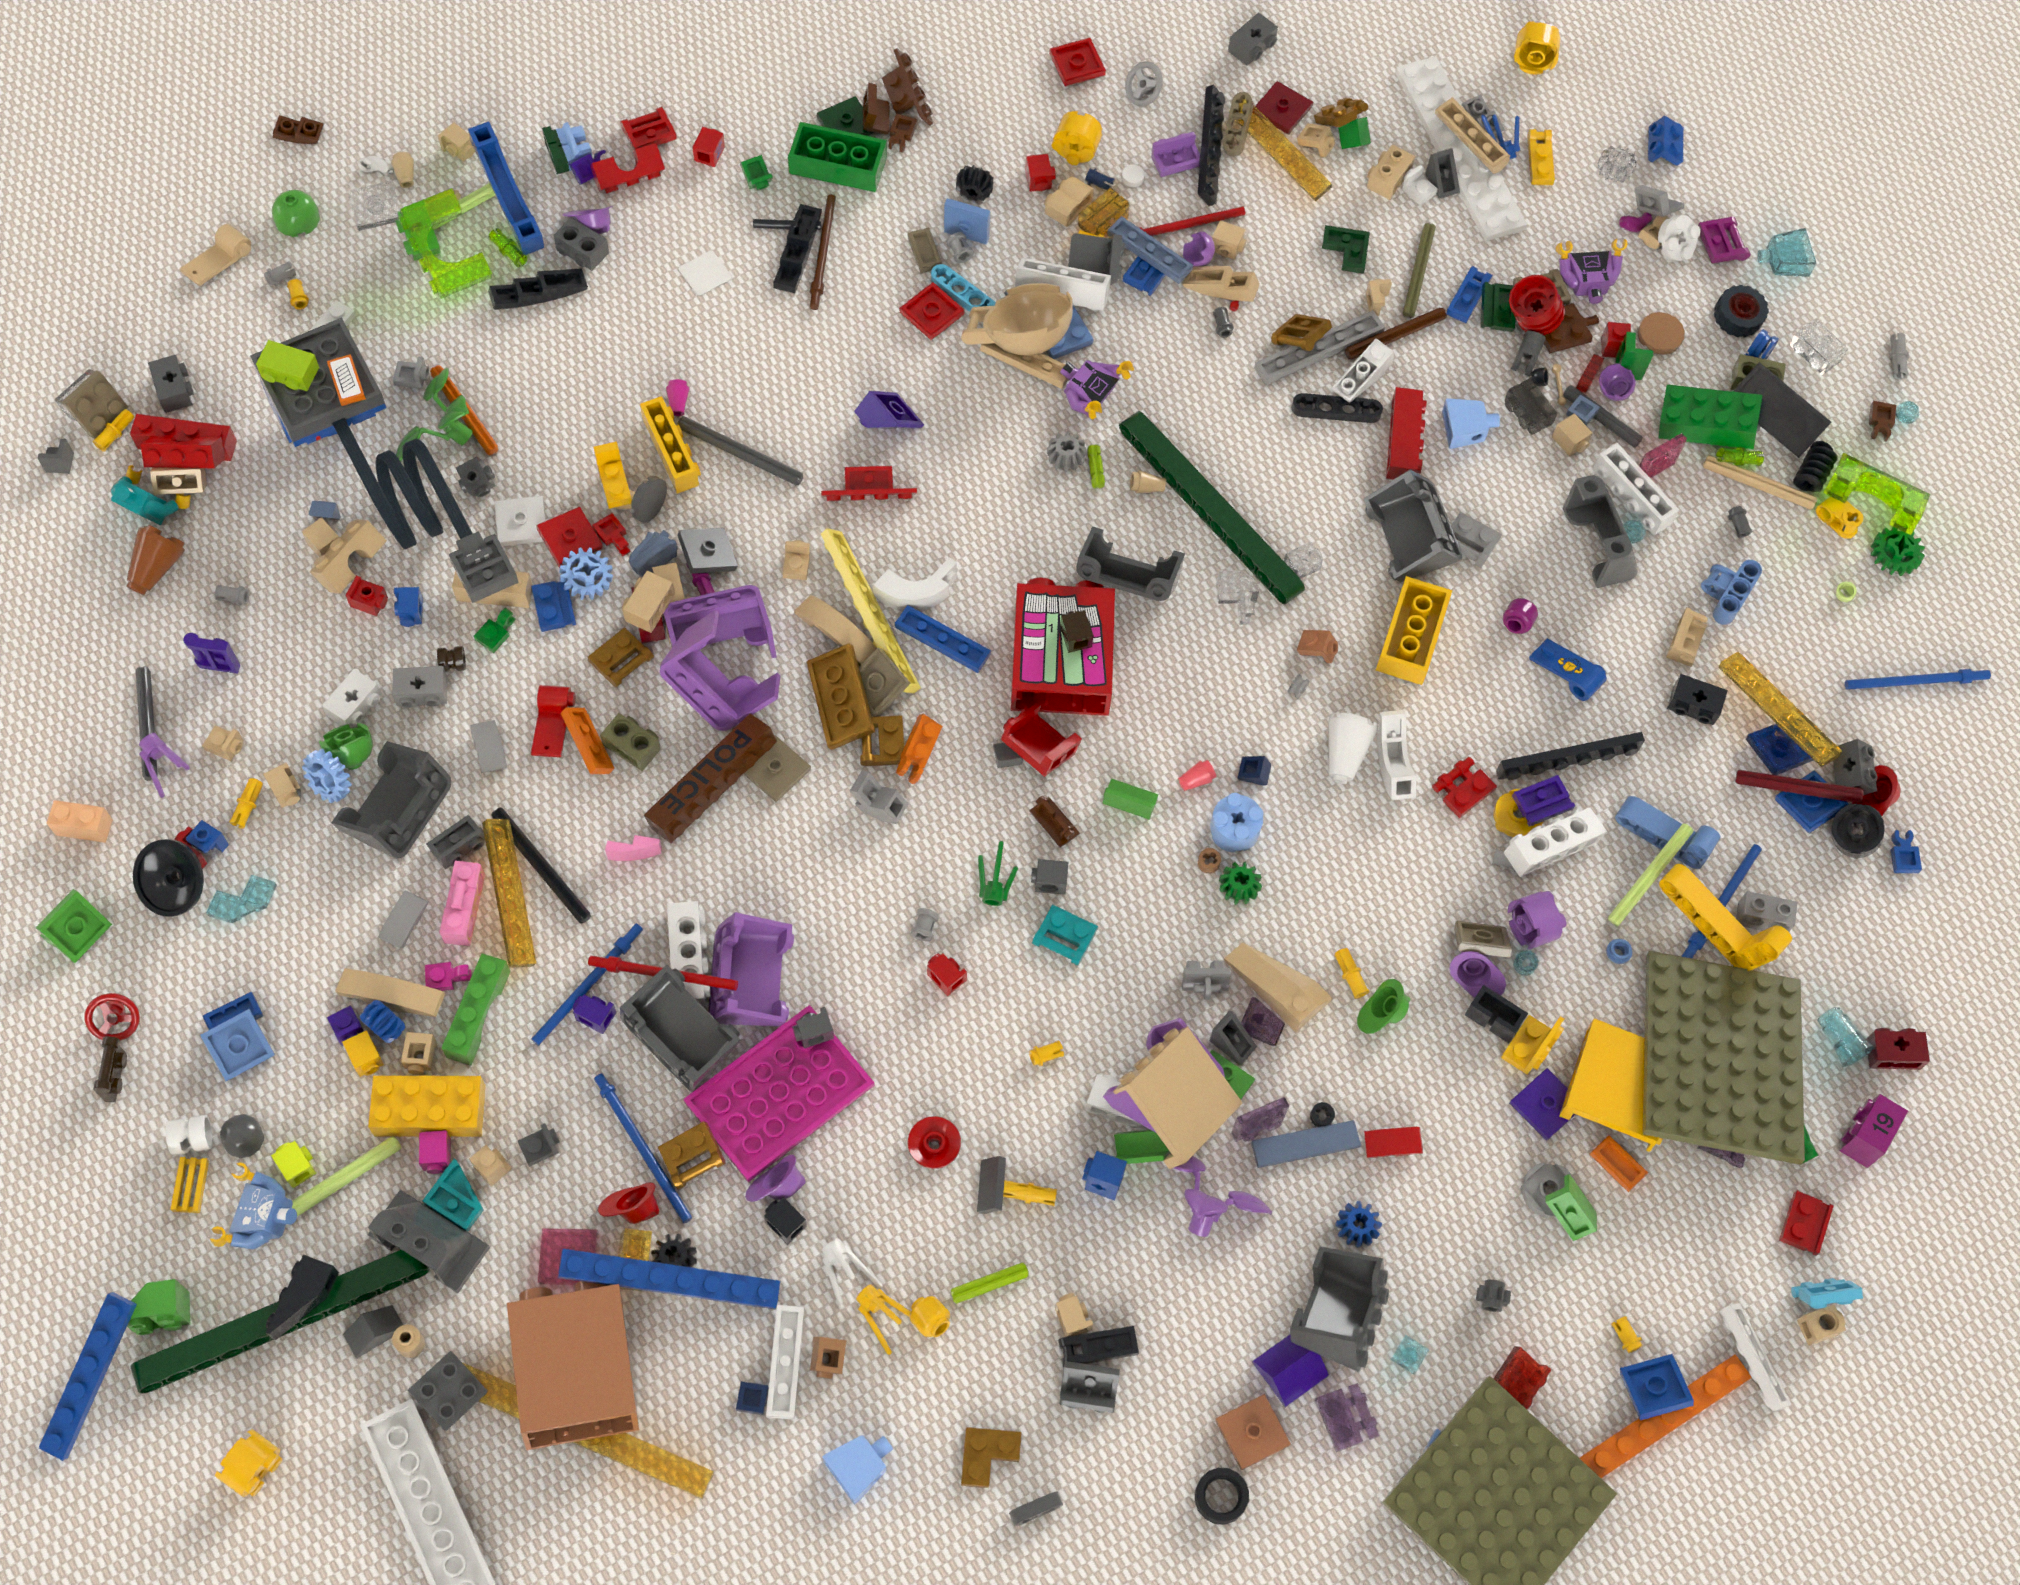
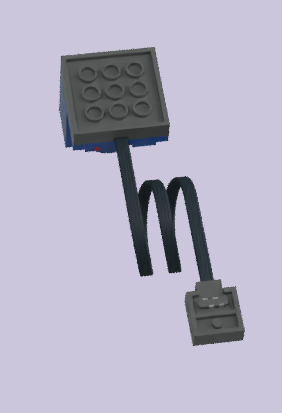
M342 318L281 342V344L315 354L319 369L308 391L301 389L293 390L285 384L276 381L274 383L266 381L261 377L256 365L262 351L250 355L269 404L289 443L293 442L295 447L304 443L308 445L322 438L338 434L374 505L402 548L408 549L415 546L417 542L397 500L389 469L414 514L430 537H435L444 532L422 484L416 461L417 456L460 540L456 541L458 550L450 553L449 557L471 602H477L519 583L517 574L497 536L493 534L483 540L479 531L472 533L432 455L421 440L416 438L403 445L404 466L391 450L378 454L375 460L377 479L375 478L349 426L376 416L375 413L386 409V405L376 381ZM351 354L366 399L341 406L327 361Z

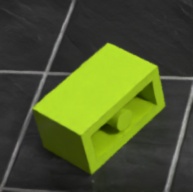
M271 340L267 341L256 363L263 379L272 383L276 381L285 384L293 390L301 389L308 391L319 369L315 354Z

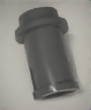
M1226 307L1216 308L1213 311L1217 325L1216 333L1222 338L1232 335L1234 327L1230 323L1228 310Z
M1736 506L1728 511V519L1732 520L1738 538L1746 537L1753 532L1745 515L1747 513L1746 509H1743L1742 506Z

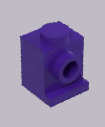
M583 995V997L579 996L573 1005L576 1021L601 1034H604L617 1013L613 1003L609 1002L606 1006V1003L596 996L592 998Z

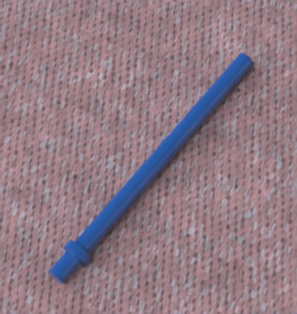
M603 1073L598 1074L594 1080L601 1090V1097L606 1098L683 1224L689 1222L693 1217L615 1094L616 1089L614 1085L609 1084Z

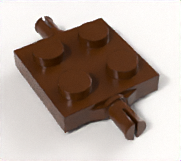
M1574 303L1564 305L1565 314L1560 326L1552 333L1543 335L1546 337L1544 345L1549 354L1591 343L1593 336L1588 326L1599 324L1597 315L1584 318L1580 315Z

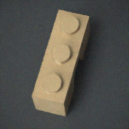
M356 519L351 521L345 528L346 532L330 544L328 552L314 562V567L310 573L329 592L340 594L355 578L356 575L348 567V557L353 551L360 557L372 558L386 543L387 540L368 520Z

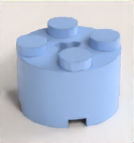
M1231 793L1229 796L1221 799L1214 808L1210 823L1213 841L1218 847L1228 852L1249 850L1259 838L1263 824V810L1253 799L1238 793Z

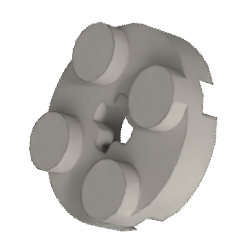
M1540 1163L1532 1167L1525 1175L1520 1188L1527 1206L1544 1218L1555 1216L1545 1202L1546 1194L1543 1192V1184L1547 1186L1552 1184L1555 1188L1553 1192L1564 1188V1176L1571 1175V1173L1558 1164Z

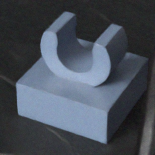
M1580 395L1568 408L1566 415L1569 417L1575 413L1587 426L1598 413L1600 407Z

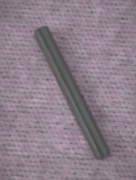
M146 666L138 667L135 670L140 741L147 735L155 733L151 671ZM151 757L149 759L158 777L157 759L154 760ZM141 758L142 776L146 781H150L152 778L144 760Z

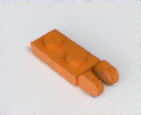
M924 713L917 717L901 753V760L896 774L904 776L910 765H913L908 781L912 784L918 782L943 727Z

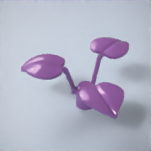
M1194 1156L1186 1163L1174 1167L1183 1172H1192L1195 1176L1194 1189H1186L1184 1192V1196L1193 1213L1188 1230L1195 1235L1207 1237L1213 1222H1218L1220 1215L1227 1212L1229 1205H1235L1237 1208L1248 1212L1269 1213L1272 1215V1211L1262 1200L1247 1192L1230 1191L1228 1194L1229 1198L1223 1202L1219 1198L1199 1191V1171L1204 1172L1206 1166Z

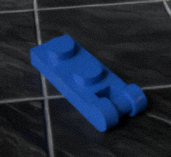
M1472 266L1449 305L1446 314L1467 324L1482 297V285L1484 282L1489 284L1493 275L1487 272L1484 274L1478 271V268Z

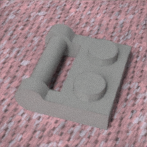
M1462 512L1458 514L1451 525L1456 539L1481 552L1480 554L1458 542L1462 555L1475 561V565L1482 568L1502 534Z

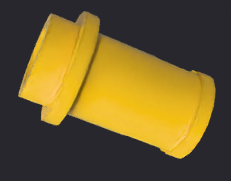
M292 279L288 281L287 288L291 296L290 304L298 310L306 308L309 298L304 293L301 280Z
M1058 1040L1039 1048L1034 1046L1033 1050L1029 1051V1056L1034 1066H1043L1044 1062L1064 1057V1051H1060L1063 1047Z
M1627 1316L1611 1323V1326L1623 1343L1622 1349H1626L1628 1354L1643 1346L1640 1342L1642 1338L1637 1337Z

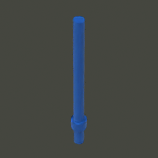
M1960 669L1958 672L1853 679L1845 680V689L1947 682L1966 684L1972 683L1974 680H1988L1991 678L1990 670L1972 671L1971 669Z
M1753 844L1718 898L1724 907H1726L1762 851L1759 845ZM1700 930L1692 934L1688 940L1689 945L1681 957L1692 959L1696 952L1703 948L1707 939Z
M635 923L624 937L617 939L613 944L614 948L605 958L610 956L620 957L621 954L625 955L632 947L630 944L639 936L643 928ZM596 967L531 1038L536 1045L539 1046L573 1009L576 999L579 996L583 997L607 971L606 968Z

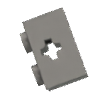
M444 667L393 668L392 696L396 705L411 708L415 705L433 707L439 704H447V675Z

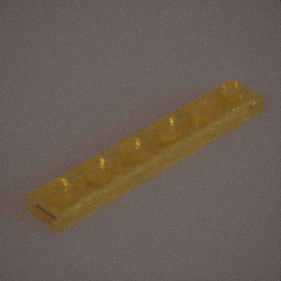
M1243 100L1242 103H1239V106L1241 108L1240 113L1242 114L1243 105L1247 104L1246 100ZM1254 106L1248 134L1316 202L1332 188V183ZM1236 120L1241 127L1244 125L1243 120Z
M1739 651L1720 662L1718 668L1818 765L1824 767L1840 756L1842 750Z
M486 819L482 822L508 966L509 968L532 967L537 963L510 820Z

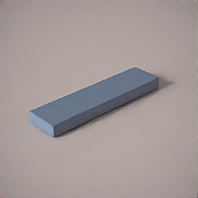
M1123 216L1108 229L1107 235L1109 237L1113 234L1123 235L1122 242L1128 250L1178 284L1193 270V264Z
M1352 1120L1252 1140L1251 1145L1257 1168L1360 1148L1361 1143L1355 1121Z

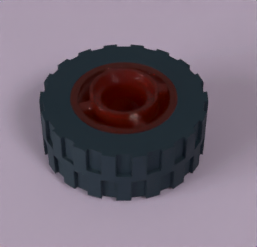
M1731 286L1724 291L1714 307L1716 323L1729 335L1743 338L1749 335L1752 336L1761 328L1769 313L1768 302L1764 299L1763 294L1761 295L1757 289H1753L1751 286Z

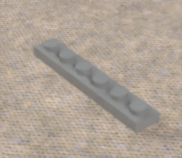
M1373 310L1330 329L1321 339L1315 342L1314 348L1311 351L1291 346L1255 362L1254 368L1265 385L1335 355L1351 345L1384 332L1385 326Z

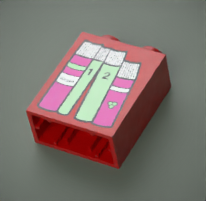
M1042 577L1030 579L1027 584L1017 583L1011 711H1022L1025 707L1028 706L1030 708L1038 702L1041 705L1039 712L1109 716L1113 681L1115 588H1104V585L1088 580L1080 581L1075 586L1056 585L1051 579ZM1085 610L1094 635L1092 647L1068 653L1060 629L1061 616L1070 611L1079 612Z

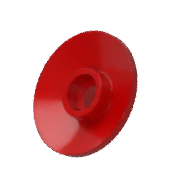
M931 1116L918 1121L912 1127L908 1136L910 1155L918 1164L926 1168L938 1169L949 1165L956 1159L961 1148V1137L958 1129L951 1121L943 1117ZM935 1141L939 1143V1147L932 1149L929 1144Z

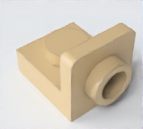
M1308 123L1297 137L1299 145L1318 148L1320 156L1324 158L1335 145V139L1330 126Z
M1391 279L1369 281L1365 293L1369 312L1374 310L1376 315L1379 316L1381 308L1385 306V296L1389 295L1391 289Z
M800 540L786 541L783 578L807 580L810 544Z
M215 725L202 747L205 751L231 761L235 754L241 751L244 740L238 730L232 729L230 732Z

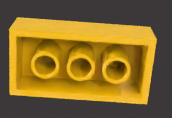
M1408 576L1405 577L1375 671L1419 685L1423 684L1453 590Z
M373 1076L368 1128L374 1137H419V1132L447 1131L450 1137H482L486 1085L481 1076Z

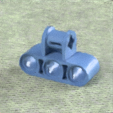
M1744 561L1737 573L1725 566L1715 564L1711 567L1708 578L1701 583V588L1705 593L1719 600L1713 611V618L1719 624L1727 625L1734 620L1761 576L1762 567L1757 561Z

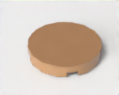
M1651 313L1644 317L1638 328L1640 343L1643 346L1646 345L1655 354L1665 355L1673 353L1684 340L1685 330L1682 323L1668 313Z

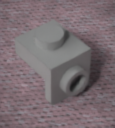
M418 356L417 363L397 361L393 377L394 386L422 389L424 380H428L429 367L426 366L424 358Z

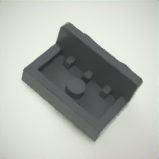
M468 814L430 840L426 845L443 868L447 869L450 866H454L455 861H462L463 857L471 851L479 850L484 845V842L487 841V837L483 829L479 828Z
M1065 1361L1059 1404L1073 1409L1084 1408L1099 1413H1113L1115 1410L1120 1369Z

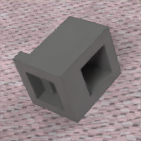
M825 1007L820 1008V1014L809 1013L802 1016L801 1020L796 1021L797 1025L792 1026L796 1041L801 1040L804 1048L834 1039L833 1028Z

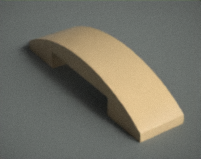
M812 595L794 610V613L810 627L816 626L840 647L848 643L852 644L859 667L876 650L872 641L850 620L824 601Z

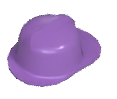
M613 206L603 209L570 211L563 213L562 216H575L578 222L594 232L602 234L610 230L609 208Z
M1461 951L1451 961L1449 967L1451 976L1474 998L1483 985L1499 995L1504 993L1506 987L1505 977L1491 962L1488 955L1472 951Z
M794 1155L784 1157L774 1167L756 1178L746 1191L745 1197L747 1201H758L766 1196L781 1200L783 1197L787 1199L793 1196L806 1182L805 1177L795 1166L796 1157Z

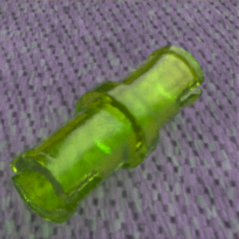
M495 228V230L493 229L489 233L488 238L499 248V252L503 256L508 257L516 267H521L520 264L523 266L527 262V256L517 248L516 242L508 239L499 228Z
M1720 447L1716 452V457H1722L1717 458L1718 462L1734 463L1736 466H1743L1744 464L1760 466L1764 461V456H1758L1764 454L1762 451L1746 450L1743 447H1737L1736 449Z

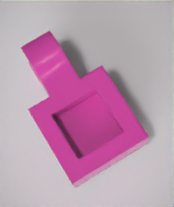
M451 962L425 965V985L440 991L454 990V982L470 981L472 977V970L469 969V965H459L453 968Z

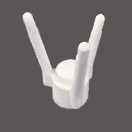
M835 1239L823 1247L822 1252L825 1258L822 1261L827 1268L839 1305L843 1304V1300L832 1266L834 1265L835 1268L842 1266L848 1276L854 1279L855 1275L847 1263L849 1258L878 1288H883L881 1282L855 1256L848 1245H843L840 1239Z

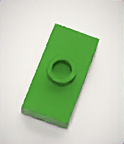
M1212 1049L1210 1053L1223 1068L1225 1079L1240 1100H1242L1255 1082V1078Z

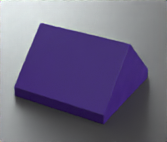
M1288 1335L1252 1361L1284 1407H1287L1329 1376L1321 1356L1292 1343L1291 1335Z

